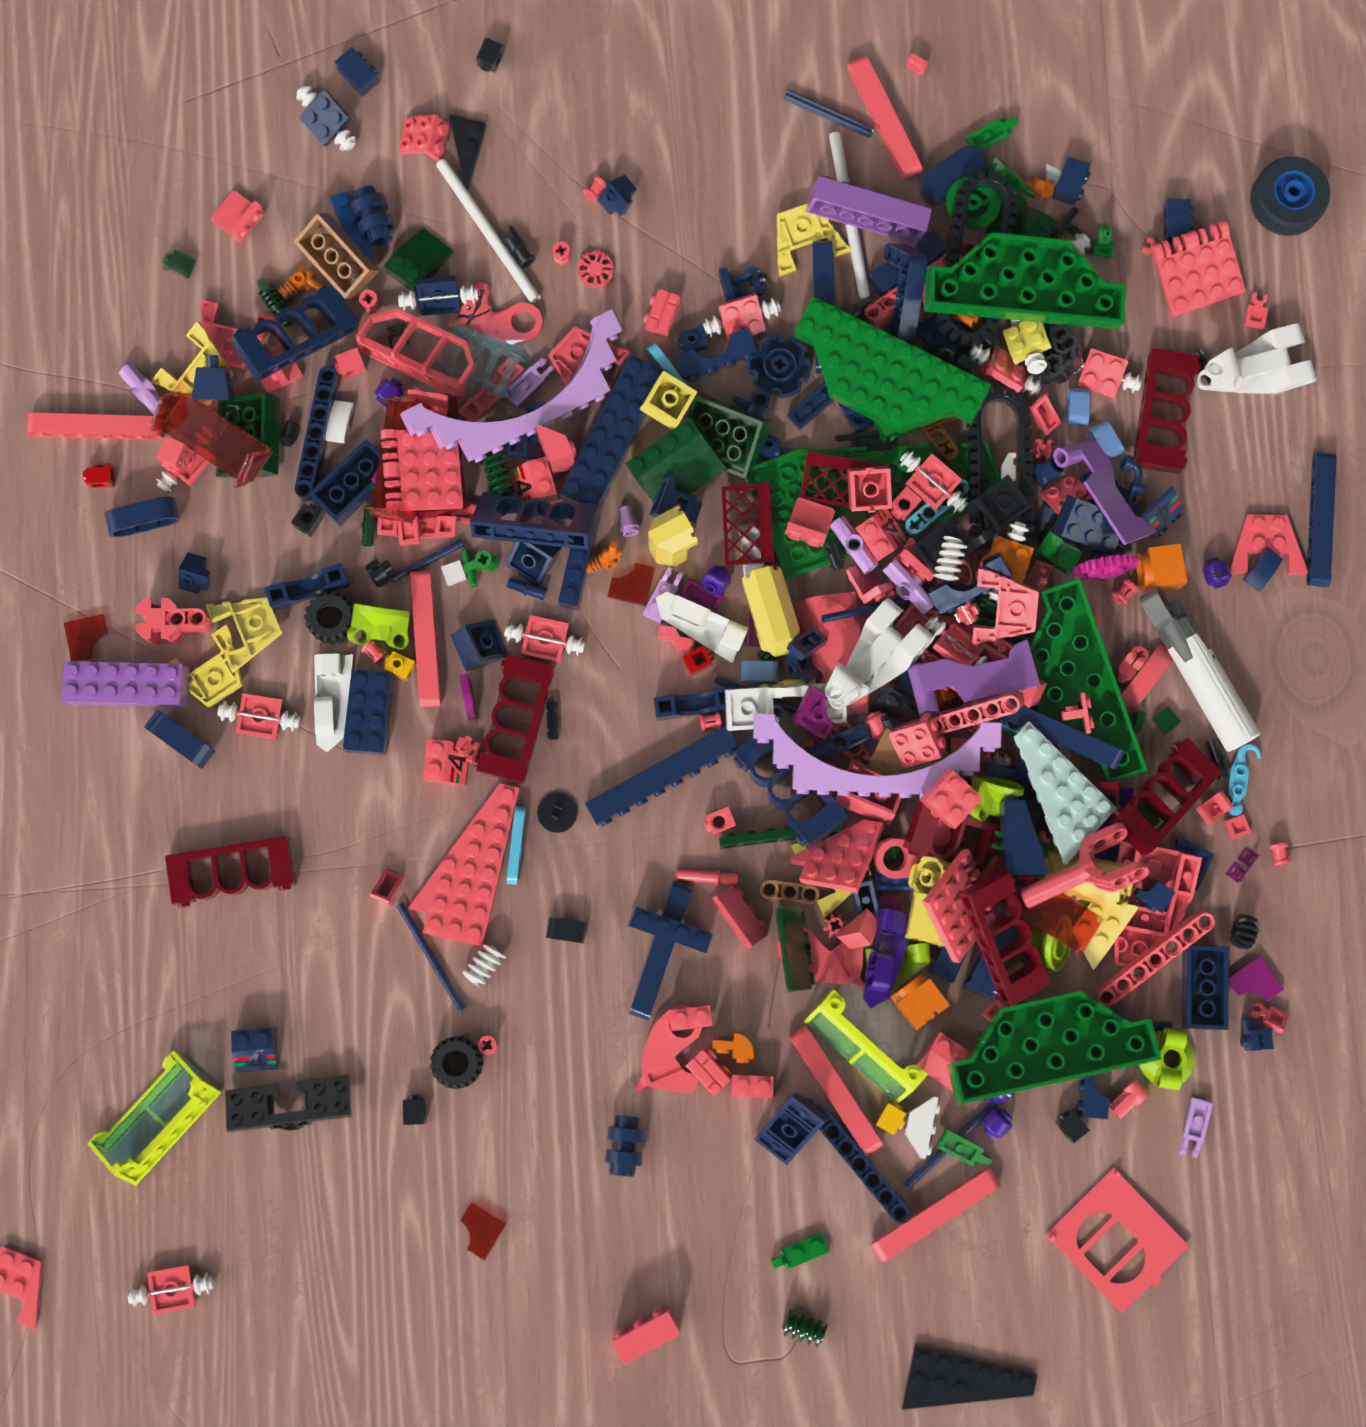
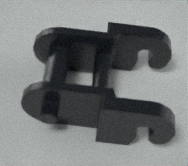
M399 321L398 325L394 326L387 324L388 328H386V331L390 333L388 340L392 349L393 337L404 333L403 327L405 325L401 321ZM401 328L400 333L392 334V330Z

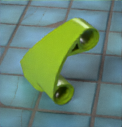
M929 943L907 945L892 993L931 962ZM874 948L865 950L867 965L869 955L874 950Z

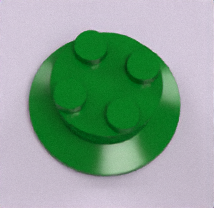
M967 177L957 180L947 193L946 207L950 217L955 207L953 206V201L957 196L956 192ZM979 187L971 192L964 228L981 229L990 225L996 219L1001 203L1000 196L994 190L988 187Z

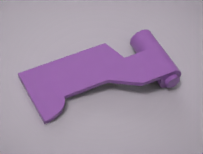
M1088 438L1057 448L1054 451V462L1061 468L1085 461L1092 474L1084 482V485L1124 545L1157 532L1144 518L1134 515L1116 487L1112 463L1095 439Z
M1028 640L1016 644L1010 650L1009 658L976 666L942 659L925 664L921 662L915 663L908 670L920 717L928 712L932 716L940 712L935 695V690L953 686L964 703L1011 691H1020L1040 686Z

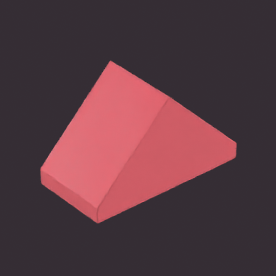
M1043 394L1030 406L1027 416L1032 417V422L1044 434L1049 435L1061 423L1046 394Z
M385 869L372 890L370 897L392 906L404 876Z
M866 908L837 934V937L849 949L872 945L877 932L878 919Z

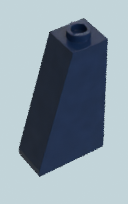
M1006 797V800L1000 803L1003 871L1010 873L1012 877L1048 875L1049 869L1025 800H1018V797Z

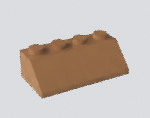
M886 726L871 755L867 768L883 776L905 774L926 768L947 757L948 754L943 752L942 757L939 759L905 768L902 766L889 737L890 732L895 729Z

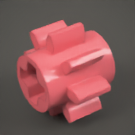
M976 602L961 603L956 606L957 610L954 615L958 622L963 621L965 625H968L979 618L980 608Z
M831 913L829 921L823 920L827 925L822 930L830 932L828 934L829 938L832 934H836L837 937V934L843 929V925L847 923V921L842 922L840 920L841 914L834 918ZM837 921L840 929L832 931V926L829 924L830 922Z

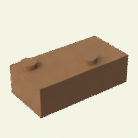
M317 213L293 241L345 299L356 298L380 271L328 213Z

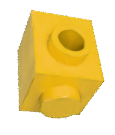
M394 651L391 655L388 654L383 663L385 666L384 670L387 673H392L406 682L409 681L417 665L415 661Z
M892 1102V1104L886 1103L875 1125L895 1135L897 1129L901 1130L907 1121L904 1118L906 1113L902 1111L904 1107L895 1102Z

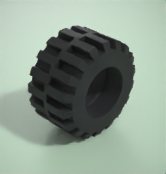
M328 591L323 592L324 595L317 594L315 600L311 599L309 601L310 606H306L307 614H304L306 627L322 643H330V645H335V642L343 643V639L346 638L348 640L347 631L351 627L353 604L343 594H337L334 591L332 593H328ZM329 608H338L342 612V620L334 628H324L320 623L321 615Z
M450 1037L438 1043L439 1045L434 1048L433 1054L430 1057V1069H432V1075L439 1084L447 1088L460 1089L471 1085L478 1079L482 1072L483 1055L473 1041L464 1037ZM455 1050L464 1052L469 1060L467 1070L461 1075H453L445 1067L446 1056Z

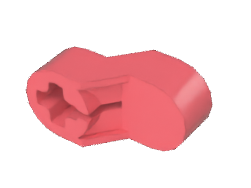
M659 626L657 638L672 641L677 651L688 653L693 651L695 640L680 637L675 627Z
M1135 646L1115 671V678L1118 682L1122 684L1129 683L1147 661L1149 653L1144 647Z

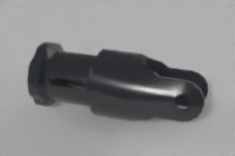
M509 225V229L515 239H507L501 231H498V235L507 249L519 260L521 268H526L535 261L536 257L530 254L526 248V243L512 225Z

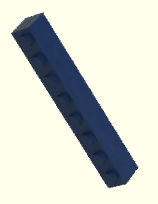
M727 725L589 800L585 805L596 825L599 826L601 824L604 827L613 822L612 818L618 814L622 817L631 812L629 808L635 805L640 807L648 802L647 798L653 795L658 797L666 792L665 788L671 785L673 788L684 782L683 779L690 775L693 778L700 774V769L708 766V768H711L718 764V759L723 756L726 758L733 756L734 750L738 748V744L732 733L727 730Z

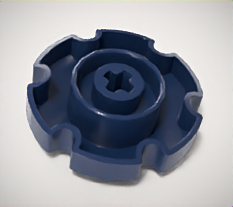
M772 335L761 340L758 343L760 348L758 350L759 354L755 355V358L748 362L749 375L756 377L753 379L755 388L767 391L770 397L773 393H777L780 399L799 393L801 391L800 383H807L811 373V359L804 357L807 351L805 346L790 336L787 340H782L780 335ZM778 364H782L781 369H777Z

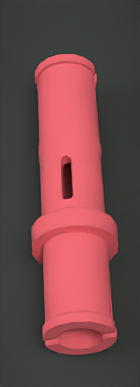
M677 868L676 881L713 883L715 886H719V884L737 886L738 873L720 872V870L715 872Z

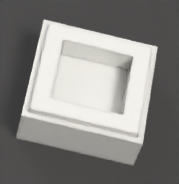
M460 560L441 567L448 586L467 580Z

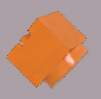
M1181 543L1150 547L1145 552H1138L1136 554L1139 566L1136 567L1135 572L1141 592H1148L1155 587H1159L1163 592L1179 591L1183 585L1187 584Z
M923 972L902 986L890 997L894 1002L893 1005L912 1030H918L930 1019H933L937 1013L939 1014L950 1005L931 979H927Z

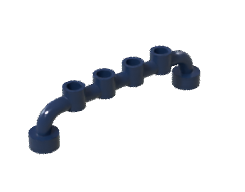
M1125 454L1121 460L1120 469L1127 472L1133 469L1135 472L1134 480L1129 486L1130 492L1126 502L1132 512L1136 514L1139 509V503L1135 502L1137 494L1142 495L1145 490V484L1141 483L1143 471L1140 465L1135 462L1133 456ZM1119 539L1113 555L1118 554L1119 551L1123 552L1127 544L1124 545ZM1094 549L1090 559L1101 558L1104 556V552Z

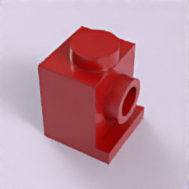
M106 463V467L104 465H92V468L83 470V481L90 488L115 487L114 467L110 463Z
M703 645L683 655L682 660L692 677L712 666L714 656L710 649L706 650ZM701 658L703 663L697 664L695 660Z

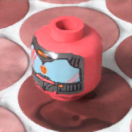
M881 711L868 715L866 717L867 720L864 722L870 732L871 740L878 739L879 741L886 726L893 728L889 716L886 713H881Z

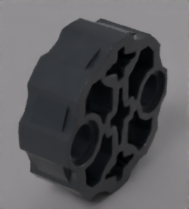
M1046 324L1044 328L1052 348L1041 353L1044 355V360L1047 363L1045 368L1047 371L1044 374L1033 375L1043 384H1061L1068 381L1070 376L1081 368L1083 363L1081 357L1084 349L1081 341L1067 326L1062 324L1050 326Z

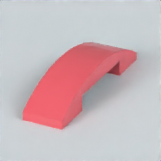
M509 357L497 369V373L457 411L458 414L468 422L479 421L503 398L504 391L522 375L525 369Z
M378 514L377 534L399 537L397 515L393 519L387 514ZM437 516V518L419 519L420 538L456 537L457 517Z
M1158 644L1136 676L1121 693L1129 717L1173 660L1168 650L1161 644Z

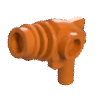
M301 266L296 273L289 277V281L286 280L287 285L283 284L285 288L281 286L278 292L286 300L290 298L289 294L294 295L292 292L297 294L296 290L308 292L312 288L318 290L324 285L312 279L313 271L311 269Z
M612 541L609 548L600 550L598 559L595 555L594 561L592 558L590 559L591 562H588L587 566L588 574L594 573V569L598 572L597 568L602 571L601 566L606 569H612L616 566V562L622 557V551L617 549L618 544Z

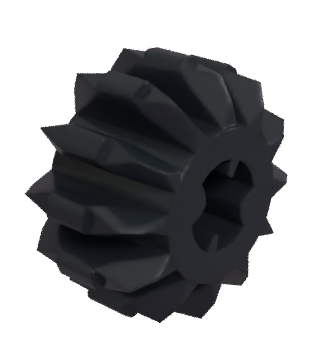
M1241 914L1236 917L1230 932L1231 945L1239 949L1247 950L1252 948L1259 932L1257 918L1247 914Z

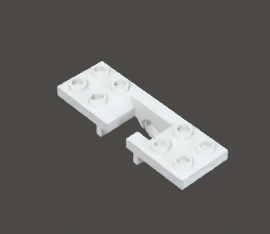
M828 683L726 689L727 730L753 729L754 714H774L773 698L802 696L803 699L809 685L815 686L825 693ZM827 698L826 712L833 723H846V707L840 710L834 709ZM844 698L841 699L840 701L833 702V703H834L835 705H840V704L843 703ZM775 716V721L779 725V717Z

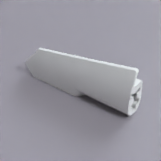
M669 592L656 597L661 619L732 663L748 627Z
M352 654L314 655L316 744L326 752L344 738L353 664Z

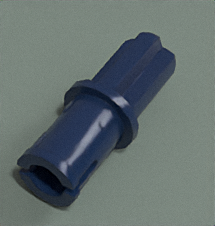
M510 577L507 582V588L521 592L524 596L529 595L542 601L547 593L546 588L531 584V581L525 582Z

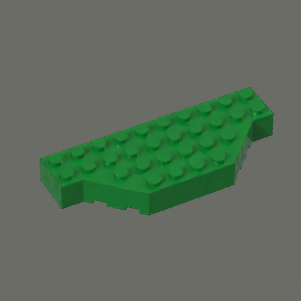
M992 232L952 267L931 266L928 269L925 277L924 312L1117 330L1125 323L1126 284L1107 283L1102 277H1099L1083 255L1080 256L1073 248L1074 245L1070 240Z
M812 297L794 331L795 338L813 346L830 399L898 433L950 417H956L972 425L991 389V384L815 297Z
M1080 578L1040 592L1047 612L1030 645L1038 678L1047 683L1037 705L1039 713L1085 733L1083 718L1062 720L1061 711H1065L1066 706L1078 705V709H1080L1079 692H1085V696L1088 695L1090 697L1091 708H1087L1088 716L1091 715L1093 717L1094 728H1091V733L1087 735L1125 751L1117 770L1101 764L1106 781L1115 782L1148 771Z
M1078 991L997 1010L968 1059L947 1064L956 1106L1158 1061L1161 1060V1055L1151 1019L1131 1023L1113 1013L1106 1006L1091 999L1084 992Z

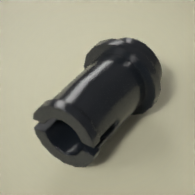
M291 420L286 421L283 436L280 437L281 445L292 447L295 444L294 438L299 426L298 423Z
M837 544L824 548L831 563L830 568H833V571L845 567V560H842Z

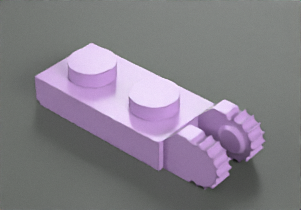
M544 357L533 366L531 365L504 391V395L517 408L554 373V366L548 367L543 374L538 372L547 362Z
M671 566L667 568L663 578L660 579L643 612L644 616L660 624L663 619L660 617L656 597L665 592L676 595L679 589L678 586L684 576V573L680 571L676 576L674 584L668 583L667 580L673 572V567Z
M1191 1097L1182 1133L1183 1139L1180 1144V1154L1184 1155L1186 1153L1189 1139L1195 1141L1192 1157H1198L1201 1145L1204 1143L1213 1102Z

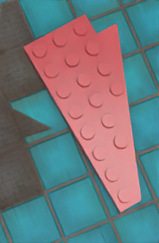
M505 784L497 786L409 906L411 910L427 913L423 929L424 934L483 947L520 788Z

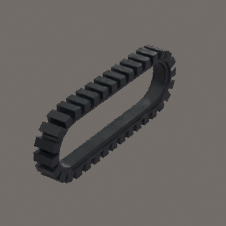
M989 170L985 175V171H978L975 175L972 174L967 177L956 192L957 196L953 201V206L955 207L951 213V218L953 219L949 225V230L951 231L947 237L949 243L945 249L947 254L943 261L944 267H952L959 261L969 197L976 188L988 187L1000 196L1002 213L998 233L1014 235L1012 228L1015 226L1016 218L1014 216L1018 210V207L1014 205L1017 203L1018 198L1017 194H1011L1015 189L1012 183L1004 185L1007 178L1002 174L996 180V172ZM938 313L935 317L936 324H942L938 329L941 335L948 332L949 335L946 340L954 342L958 339L957 346L963 348L967 344L970 348L987 340L995 331L996 323L1000 320L999 318L984 317V322L979 330L965 332L953 323L951 314Z
M996 386L993 391L990 389L973 424L966 423V428H969L967 431V440H969L967 452H970L967 456V464H970L967 470L968 476H971L968 480L969 488H971L968 492V500L973 501L983 493L981 414L985 406L994 402L1006 404L1015 413L1018 488L1027 500H1031L1034 497V489H1026L1031 488L1034 484L1033 477H1026L1033 473V464H1030L1033 460V452H1030L1032 440H1029L1032 436V428H1029L1032 424V417L1027 416L1030 411L1028 404L1021 406L1025 399L1021 394L1013 398L1015 390L1008 388L1005 394H1003V386ZM1028 501L1032 507L1019 516V522L1025 524L1026 529L1029 530V532H1024L1023 534L1026 540L1019 543L1031 547L1034 541L1032 536L1035 533V525H1031L1035 521V513H1031L1034 509V501ZM980 509L969 516V524H976L970 527L969 536H976L984 530V514ZM986 541L979 546L980 549L976 553L980 559L985 555H989L991 546Z

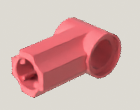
M1133 1078L1123 1087V1091L1109 1104V1109L1119 1119L1125 1116L1135 1105L1142 1103L1150 1094L1137 1078Z

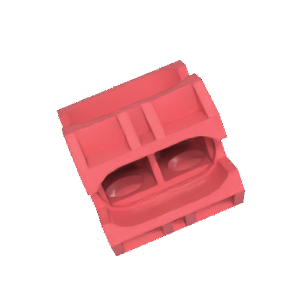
M144 598L136 606V614H142L146 623L135 624V631L151 645H160V635L162 639L169 641V645H177L185 637V634L208 633L214 625L210 617L203 610L198 608L180 609L169 598H161V608L159 605L153 604L151 598Z

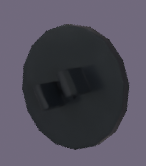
M549 794L538 805V820L543 828L550 832H565L576 821V804L565 794Z

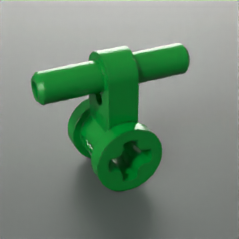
M1100 223L1097 240L1092 242L1091 257L1101 256L1112 259L1114 242L1110 241L1111 227L1106 223Z
M468 549L461 551L464 562L463 570L467 574L470 587L472 588L478 585L475 572L482 569L487 572H494L499 566V559L486 550L478 552L473 561H471Z

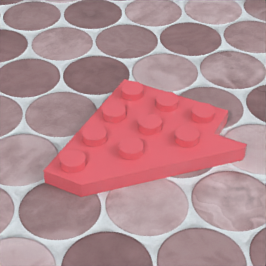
M862 820L815 844L809 850L806 849L792 856L790 859L792 864L804 866L799 877L800 882L858 893L884 830L883 822Z

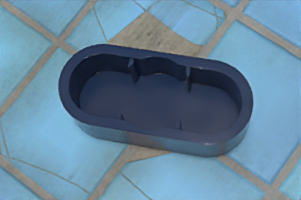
M974 146L962 147L928 170L923 177L920 187L922 198L932 205H940L946 202L947 193L957 180L972 174L975 175L978 171H983L985 156L982 151Z
M158 497L117 507L104 513L110 537H125L170 526L180 521L174 497Z
M158 709L144 726V728L201 769L204 768L216 752Z

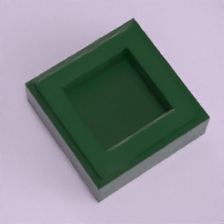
M1169 706L1152 719L1164 735L1181 723V720Z
M1137 711L1134 714L1132 728L1135 734L1141 732L1146 712Z

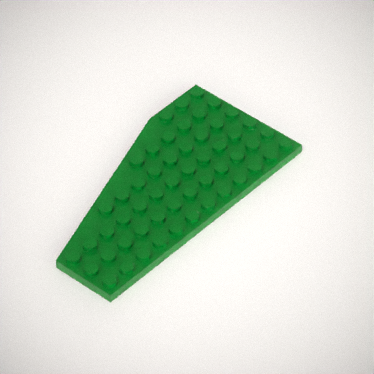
M982 442L983 492L1001 480L987 442ZM968 443L955 444L958 448V456L953 463L943 462L930 444L892 446V450L854 452L867 451V446L815 450L798 449L753 466L746 479L748 485L769 482L772 543L785 579L789 580L831 564L824 548L830 545L837 544L842 560L851 557L830 527L823 547H814L807 544L806 541L793 540L788 535H785L796 500L800 498L807 451L887 464L886 466L890 468L893 502L905 489L906 482L912 477L892 466L901 447L911 452L914 451L915 454L926 460L933 454L968 483L971 477L968 476L967 470L970 464H967V456L970 453L967 452ZM946 450L945 455H946V454H950V456H952L953 452L949 453V452ZM809 465L808 474L812 479H815L822 473L818 466ZM831 469L826 473L832 483L841 477L837 469ZM824 475L814 481L820 491L830 485ZM807 477L806 484H808V483L810 482V480H809L808 477ZM844 479L834 484L840 494L848 490V484ZM810 484L805 488L804 496L814 497L819 492L813 484ZM957 485L956 489L953 491V494L958 491L963 492L962 489L964 486ZM833 487L823 492L827 500L832 501L838 497ZM751 490L755 500L758 497V490ZM847 492L842 497L846 503H849V492ZM946 498L941 505L947 506L949 499ZM968 498L966 499V502L968 504L972 501L968 500ZM921 500L920 504L905 521L893 516L905 536L909 535L905 530L906 521L926 504L925 501ZM899 502V506L902 509L909 508V504L907 502ZM818 503L834 509L831 524L844 516L852 528L877 513L868 511L852 512L847 507ZM952 506L928 527L942 523L953 515L958 517L969 513V509L966 506L961 512L957 510L954 513L955 507ZM927 508L924 510V515L927 518H933L935 512L933 509ZM920 518L916 523L911 521L910 529L915 528L918 530L917 526L923 520ZM855 541L849 543L851 549H857L860 546Z

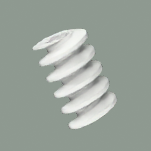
M944 536L943 539L947 542L942 543L941 547L945 550L939 552V555L943 558L937 559V563L941 566L935 567V571L939 574H934L933 576L949 581L959 580V577L954 575V572H961V569L956 567V565L963 564L958 558L965 556V554L960 550L966 549L968 546L963 544V541L960 539Z
M492 944L490 946L483 945L486 952L478 951L480 959L473 957L475 965H467L470 972L462 971L464 976L479 988L478 983L486 984L483 977H491L489 970L496 971L494 963L502 964L499 957L504 959L507 957Z

